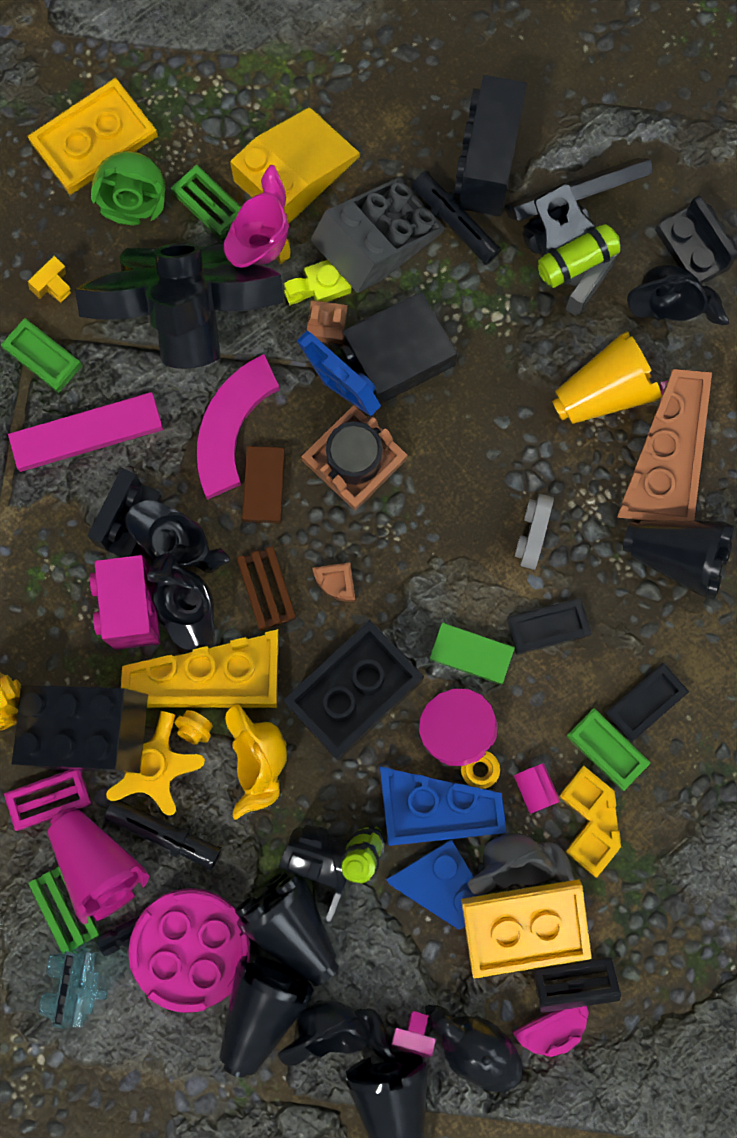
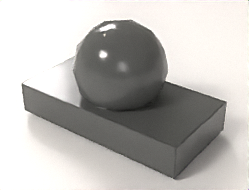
M619 253L612 256L609 262L605 264L601 262L571 279V282L568 284L576 288L570 295L565 310L574 316L582 312L616 263Z

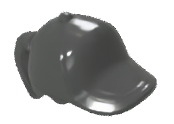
M502 833L500 837L493 839L485 845L483 849L484 869L468 881V887L474 894L482 895L489 892L495 886L505 889L512 884H540L551 878H554L557 883L575 879L566 853L556 843L541 842L538 844L529 836L521 833Z

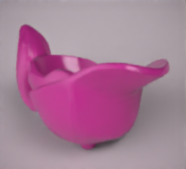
M270 165L262 176L261 184L264 192L252 197L242 205L236 219L231 223V228L224 241V253L231 264L236 267L243 268L251 264H268L279 256L285 245L289 231L287 215L284 212L286 192L274 165Z

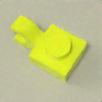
M328 260L305 267V278H295L284 283L286 288L284 293L289 305L299 303L312 296L315 301L329 302L351 294L352 288Z

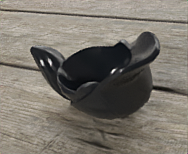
M663 265L652 268L644 276L642 284L632 289L627 296L630 311L638 317H651L656 320L687 321L705 313L707 319L712 323L719 325L729 324V319L724 311L719 294L709 286H702L695 275L681 267Z
M144 500L130 507L126 513V526L130 535L141 547L144 556L152 562L163 553H171L175 556L182 569L194 566L200 568L205 573H213L221 565L230 562V557L221 548L210 550L202 528L175 509L157 501Z
M171 553L159 555L151 563L147 574L148 581L155 583L151 599L158 611L159 618L163 621L172 640L181 648L192 650L210 646L215 636L213 618L215 603L210 588L199 575L183 570L175 556Z
M318 1000L315 1004L304 1009L297 1018L298 1038L278 1053L279 1060L286 1066L300 1064L311 1055L315 1058H321L331 1052L348 1054L360 1051L368 1046L384 1060L393 1061L396 1058L389 1047L384 1023L375 1010L370 1008L352 1010L347 1005L335 1000Z
M425 1006L426 1015H429L428 1023L430 1027L438 1033H442L445 1059L455 1074L474 1086L493 1092L508 1091L519 1084L522 1077L520 1055L498 1026L478 1016L451 1018L448 1010L442 1006Z

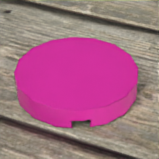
M451 689L438 694L426 705L420 716L419 733L424 747L434 758L449 766H465L479 761L486 755L485 752L490 746H493L497 738L498 722L491 704L481 694L469 689Z

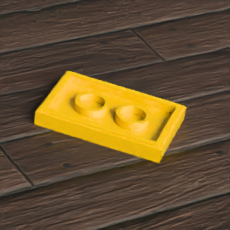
M114 78L27 137L69 195L93 180L96 169L105 158L115 152H135L158 137V134L117 78Z
M579 879L461 899L473 979L592 959L583 887Z

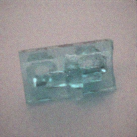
M65 951V954L49 956L46 971L49 977L60 979L58 993L44 994L41 998L39 1014L53 1020L52 1027L61 1029L66 1027H83L85 1015L93 1014L95 999H107L108 990L97 987L100 972L93 971L96 953L89 951Z

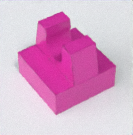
M412 1011L407 1029L396 1028L393 1031L390 1048L430 1058L433 1054L436 1039L424 1036L429 1015Z

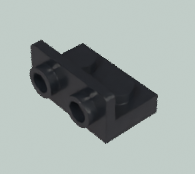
M697 196L692 199L688 208L657 224L655 231L678 267L688 270L698 278L700 284H704L731 268L737 258V246L734 239L729 234H725L718 224L717 215L713 207L705 204L701 196Z
M121 468L87 537L95 546L121 558L132 556L138 544L127 529L126 513L130 507L144 500L159 502L161 499L160 492L141 484L135 473Z

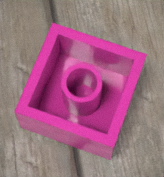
M142 555L95 561L96 573H90L91 593L93 597L98 596L99 611L93 613L96 635H101L102 640L115 650L161 644L158 611L151 599L155 583L147 579L150 565Z

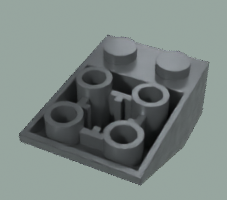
M396 178L326 210L310 241L358 293L382 281L442 234L445 228L434 217L432 212L411 192L409 187L400 178Z

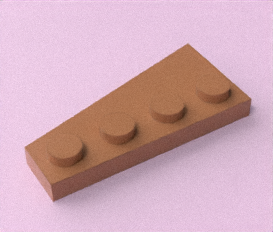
M672 369L617 518L695 520L712 372Z

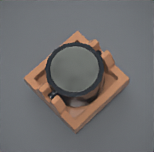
M353 405L301 456V459L356 511L408 459V455L393 442V438L386 428L382 430L378 426V422L374 417L365 416Z

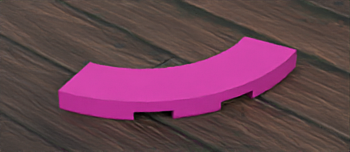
M264 354L251 360L231 375L219 388L204 414L197 441V465L200 482L207 500L241 485L235 459L237 436L244 419H247L260 402L280 390Z

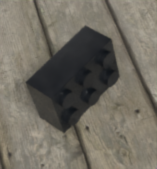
M483 75L481 89L473 88L469 119L466 122L462 154L459 157L454 194L460 195L459 206L463 210L501 217L527 87L526 82Z
M369 620L283 699V702L328 752L339 761L423 682L424 676Z
M21 685L12 764L38 769L140 774L148 694L126 688Z

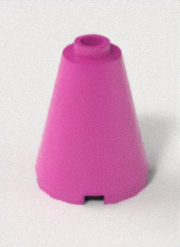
M66 809L51 819V826L47 834L74 911L83 924H88L87 917L93 915L96 921H99L118 911L135 897L132 889L138 883L143 888L146 886L150 876L145 868L81 810L71 811Z

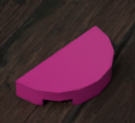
M584 1006L551 1011L511 1032L523 1047L535 1054L550 1057L564 1054L580 1042L581 1036L586 1029L589 1014L588 1008Z

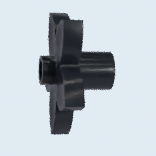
M224 242L205 247L191 243H177L160 248H126L120 255L121 272L97 277L75 289L79 317L116 320L149 315L150 324L157 330L161 362L168 367L179 369L206 366L220 358L216 310L244 311L284 303L281 274L271 268L256 264L243 268L234 266L224 253Z

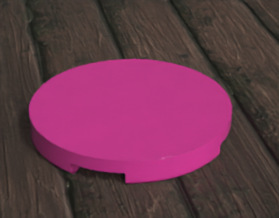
M179 889L157 898L141 913L130 938L129 964L136 982L154 1003L176 1012H199L219 1003L231 993L238 961L242 956H248L247 963H249L250 941L249 937L237 925L239 917L235 913V907L226 899L203 889Z

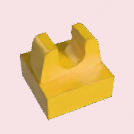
M53 256L28 281L29 289L39 299L49 292L58 302L62 303L71 294V288L61 279L66 274L65 266Z

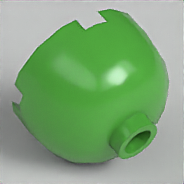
M122 151L115 152L100 163L93 176L91 200L93 204L96 201L101 207L100 213L104 217L120 224L139 225L140 220L138 218H148L151 216L152 221L162 212L165 197V180L159 167L149 157L137 152Z

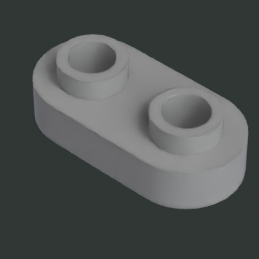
M538 494L537 500L529 499L524 521L530 522L527 536L520 535L514 556L521 558L520 566L536 569L554 497Z

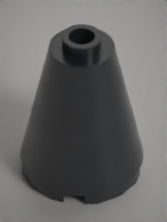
M242 956L238 961L219 1055L221 1062L224 1064V1069L229 1074L239 1078H245L246 1075L257 1073L310 1002L314 993L312 985L306 981L303 987L296 981L298 975L288 967L259 956L256 957L254 963H247L248 956Z
M393 1052L396 1057L395 1060H384V1062L372 1064L371 1057L355 1063L346 1071L347 1087L369 1138H424L428 1068L426 1061L423 1063L421 1055L409 1052Z

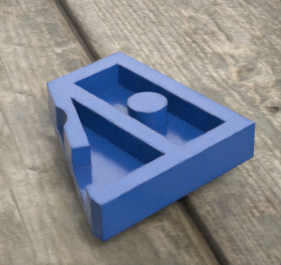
M308 330L297 340L324 385L369 416H372L381 407L373 393L376 390L375 385L364 374L360 373L358 375Z
M452 840L386 879L389 885L458 930L465 927L461 899L480 896L470 891L468 881L474 876Z

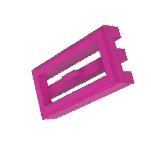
M68 770L4 793L15 831L51 820L63 810L70 809L75 811L93 805L87 793L88 788L83 780L82 771ZM74 779L75 785L18 806L15 799ZM75 794L79 795V800L21 820L20 814Z

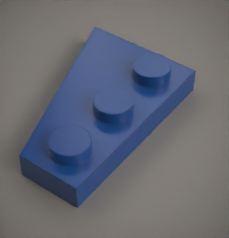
M380 766L388 846L507 833L502 793Z

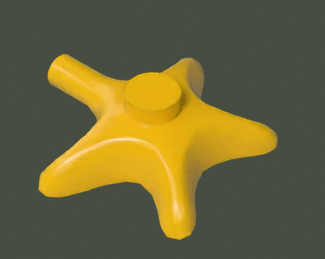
M164 711L160 712L155 734L151 740L143 744L140 774L126 773L121 781L107 791V799L117 801L131 794L146 793L157 803L164 814L169 816L176 812V806L170 793V783L181 774L200 769L204 766L205 759L199 754H178L170 749L169 737L175 714Z

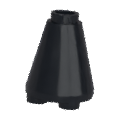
M641 520L640 523L630 522L624 538L623 551L631 553L632 558L696 594L716 598L722 579L720 575L723 564L727 565L732 549L731 539L734 525L723 521Z
M282 871L267 882V891L257 899L254 896L246 899L236 908L235 913L239 917L237 925L246 936L304 981H310L313 986H319L329 980L339 969V965L335 961L337 956L305 879L297 874L288 876L285 871Z

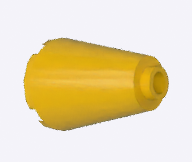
M626 331L620 334L556 389L555 393L558 398L553 400L552 403L562 421L569 418L571 423L574 424L655 402L661 399L662 394L658 383H651L650 378L652 377L650 372L652 370L638 344L632 336H629V332Z

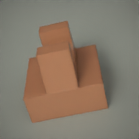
M311 300L307 330L321 342L343 345V330H345L348 305Z

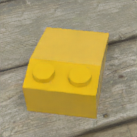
M309 107L254 138L230 161L234 182L251 197L264 192L261 184L262 176L270 165H274L285 188L286 202L284 212L287 215L288 223H290L360 157V153Z

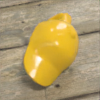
M235 704L227 711L225 720L229 731L235 739L232 743V748L238 757L237 776L245 792L233 809V818L237 820L245 813L272 805L280 795L278 776L287 761V744L275 724L272 722L253 723L242 707Z

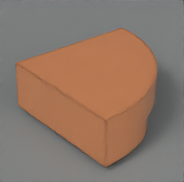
M350 562L313 568L317 584L327 595L344 602H356Z

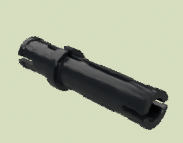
M428 171L421 173L411 185L412 190L416 191L432 208L431 212L434 217L441 218L481 259L484 265L489 264L497 257L502 248L456 202L457 197L452 192L447 193Z
M120 799L112 801L105 815V821L112 822L170 850L171 856L179 858L181 855L206 867L210 871L215 866L222 847L215 846L192 835L191 829L185 826L182 829L177 828Z

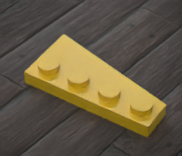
M278 629L265 632V635L250 639L243 637L231 640V643L208 648V646L192 649L193 652L178 656L167 655L122 666L121 688L148 694L147 708H231L235 704L240 705L242 708H277Z

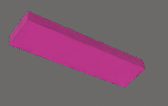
M150 392L8 434L17 469L22 472L164 429L154 395Z

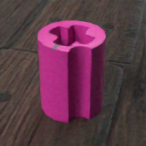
M544 763L513 775L529 814L560 802Z

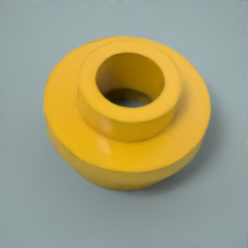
M186 710L183 716H178L175 720V725L179 729L177 734L188 743L197 745L199 742L207 743L210 740L211 734L209 732L213 725L204 716L194 711Z
M486 751V755L479 761L461 766L462 778L469 786L486 789L498 780L500 765L492 753ZM478 762L484 763L487 767V774L484 777H477L473 772L474 764Z

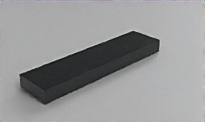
M636 158L566 184L570 186L577 201L648 176L653 172L650 159ZM556 187L505 204L507 216L520 221L537 215L538 212L534 200ZM555 198L548 205V210L563 206L567 202L564 198Z

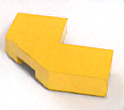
M582 766L558 796L588 821L565 850V853L593 877L597 878L621 848L616 815L615 791L585 766Z

